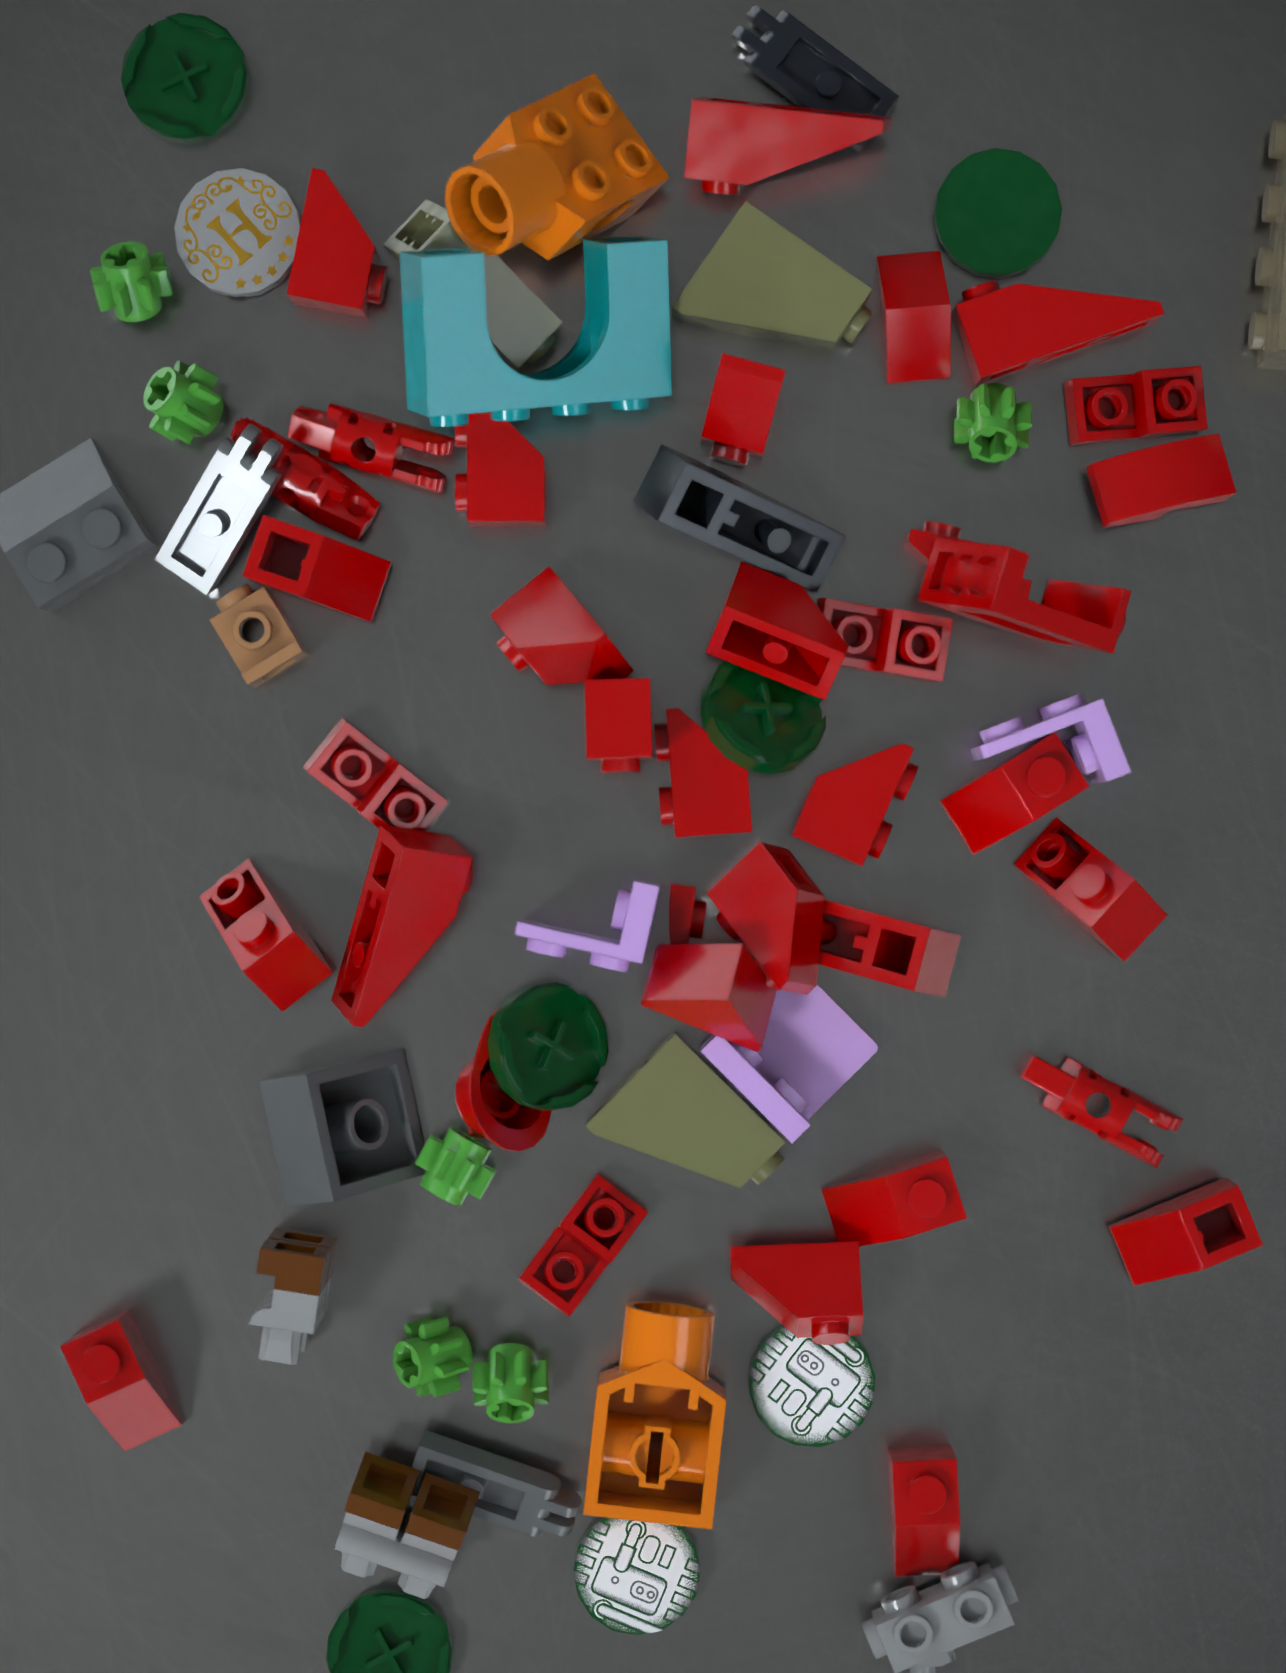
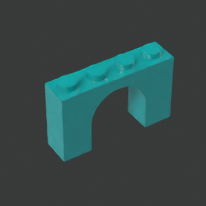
M644 235L583 239L585 317L582 330L574 346L560 361L549 368L534 373H517L500 358L491 342L487 327L484 252L465 248L399 252L407 410L429 417L431 426L451 427L469 424V414L491 412V420L495 421L526 420L530 418V408L551 407L553 415H584L590 413V403L611 401V409L642 410L650 407L649 398L672 396L668 240Z

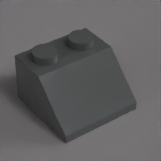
M92 438L0 494V545L39 609L53 613L159 547Z
M403 1049L311 1068L259 1082L286 1207L334 1202L425 1174L426 1169L415 1164L424 1147Z

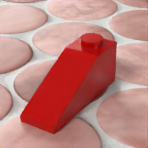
M707 96L698 97L691 100L684 178L702 180L701 191L738 195L740 184H752L890 131L892 117Z
M998 280L988 281L963 291L961 295L964 302L956 304L951 313L975 386L1155 324L1164 315L1160 301L1019 283L1000 289Z
M380 825L331 999L332 1003L352 1026H366L456 917L461 897L467 894L472 883L473 869L471 863L473 857L450 835Z
M824 899L818 964L908 990L945 997L961 935Z

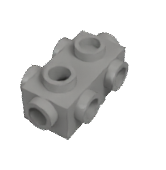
M965 1562L943 1572L939 1576L941 1582L919 1592L915 1586H908L884 1596L880 1600L882 1607L871 1611L873 1618L861 1623L875 1658L878 1659L887 1655L894 1673L910 1668V1673H935V1667H942L955 1659L954 1649L1015 1625L1007 1605L1019 1600L1004 1564L991 1569L989 1563L977 1567L975 1562Z

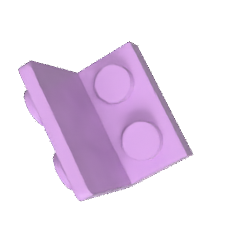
M1082 693L1039 708L1043 721L1025 727L1020 716L980 731L979 733L984 744L970 749L974 761L981 760L1069 726L1073 737L1064 740L1066 750L1081 774H1088L1091 783L1108 782L1131 773L1103 699L1086 704Z
M636 879L631 892L619 890L610 928L622 931L621 940L528 919L517 921L514 934L528 938L526 950L564 958L568 947L591 952L589 961L591 965L627 972L630 961L641 964L644 961L661 885Z
M816 984V987L808 995L783 990L776 991L764 1043L758 1052L713 1034L700 1046V1050L793 1143L811 1126L808 1119L877 1052L878 1046Z

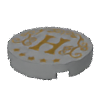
M244 168L216 171L196 183L180 204L174 226L177 252L192 277L210 291L233 297L259 296L281 284L291 272L301 216L286 189L266 174Z

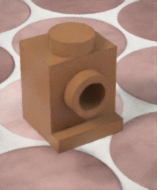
M244 584L216 602L221 613L209 621L241 671V675L247 685L256 688L309 655L273 594L266 587L253 592L249 584ZM250 619H259L264 625L262 638L254 643L247 642L242 635L243 625Z

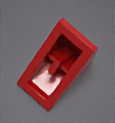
M940 251L876 256L886 383L899 384L950 379L951 304Z
M660 944L654 952L640 1005L758 1052L764 1043L776 991L767 986L765 975L743 944Z

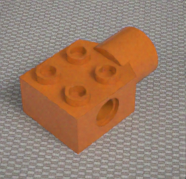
M593 73L509 114L473 155L474 161L459 168L450 176L445 190V204L453 228L463 242L471 249L484 252V255L494 256L522 243L549 261L583 243V239H590L630 218L670 177L598 76Z
M635 1301L626 1303L619 1366L599 1373L583 1515L712 1529L726 1409L725 1387L708 1376L715 1320L714 1312L699 1307L667 1302Z

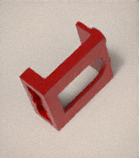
M935 538L917 600L1037 642L1114 654L1118 637L1125 626L1126 609L1132 591L1125 588L1048 579L1042 603L1040 604L1018 596L1030 554L1009 546Z

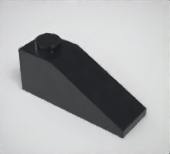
M661 444L633 500L658 522L816 593L846 537L841 532L663 444Z

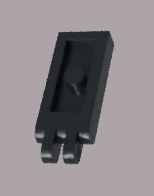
M753 5L746 14V17L753 25L764 32L763 36L759 39L740 25L737 26L730 36L736 44L749 53L743 61L746 67L798 107L887 116L898 102L899 95L785 10H781L778 16L774 18L759 6ZM869 139L851 145V147L860 152Z

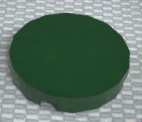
M993 148L969 155L950 170L937 192L933 221L939 240L945 248L944 251L953 263L975 276L1002 279L1025 272L1045 257L1059 233L1062 205L1056 183L1040 163L1019 151Z

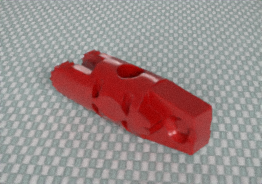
M334 403L329 404L328 411L299 406L291 415L287 437L319 448L318 458L439 493H443L446 475L432 467L402 459L405 447L422 452L425 451L432 455L444 456L452 454L455 438L402 422H395L388 418L357 411L356 409ZM363 437L370 439L376 449L368 447Z
M248 417L246 419L240 418L239 421L235 422L231 432L232 440L237 442L241 433L250 423L262 430V434L251 452L257 457L271 438L283 445V449L273 465V468L282 473V476L273 490L272 496L309 519L355 540H358L366 532L380 506L378 500L343 472L267 426L265 427Z
M1031 1054L1019 1075L1026 1081L1048 1092L1041 1104L1042 1107L1090 1130L1100 1139L1156 1169L1164 1155L1158 1152L1157 1147L1141 1138L1135 1139L1122 1132L1132 1111L1135 1110L1148 1117L1149 1122L1166 1131L1172 1130L1176 1133L1184 1118L1131 1089L1111 1082L1095 1072L1094 1069L1067 1056L1062 1068L1059 1069ZM1094 1093H1103L1107 1097L1108 1102L1106 1109L1098 1115L1089 1114L1086 1110L1087 1099Z

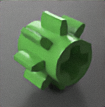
M127 241L109 247L101 255L102 267L90 269L99 310L103 312L114 308L117 318L125 322H139L153 317L162 307L161 297L172 296L173 294L163 253L158 252L149 256L147 247L140 242Z
M180 360L176 361L174 369L171 367L159 369L151 377L144 391V406L156 414L151 420L149 428L172 441L178 438L187 444L191 443L194 435L196 437L208 435L217 426L223 413L224 403L222 396L211 390L216 384L218 376L196 363L189 366Z
M999 383L980 384L971 393L969 398L959 397L957 399V418L954 419V442L961 444L969 442V449L972 453L971 458L985 462H1001L1010 458L1015 453L1017 447L1028 448L1029 428L1032 427L1031 402L1017 403L1015 387H1008Z
M453 1127L449 1128L443 1140L431 1134L415 1161L416 1165L426 1169L419 1184L437 1197L456 1206H462L468 1193L481 1199L496 1172L495 1168L485 1164L492 1149L473 1136Z
M430 1316L406 1323L404 1327L408 1339L399 1341L393 1350L394 1369L402 1384L408 1388L416 1387L417 1396L419 1397L432 1394L436 1398L460 1390L461 1385L457 1375L469 1371L473 1360L472 1347L465 1332L457 1326L449 1327V1320L446 1316L435 1320Z
M504 1343L494 1346L488 1351L487 1363H473L472 1391H474V1405H486L487 1415L498 1422L519 1423L530 1419L534 1415L535 1404L549 1403L548 1362L546 1360L535 1361L534 1351L522 1344Z

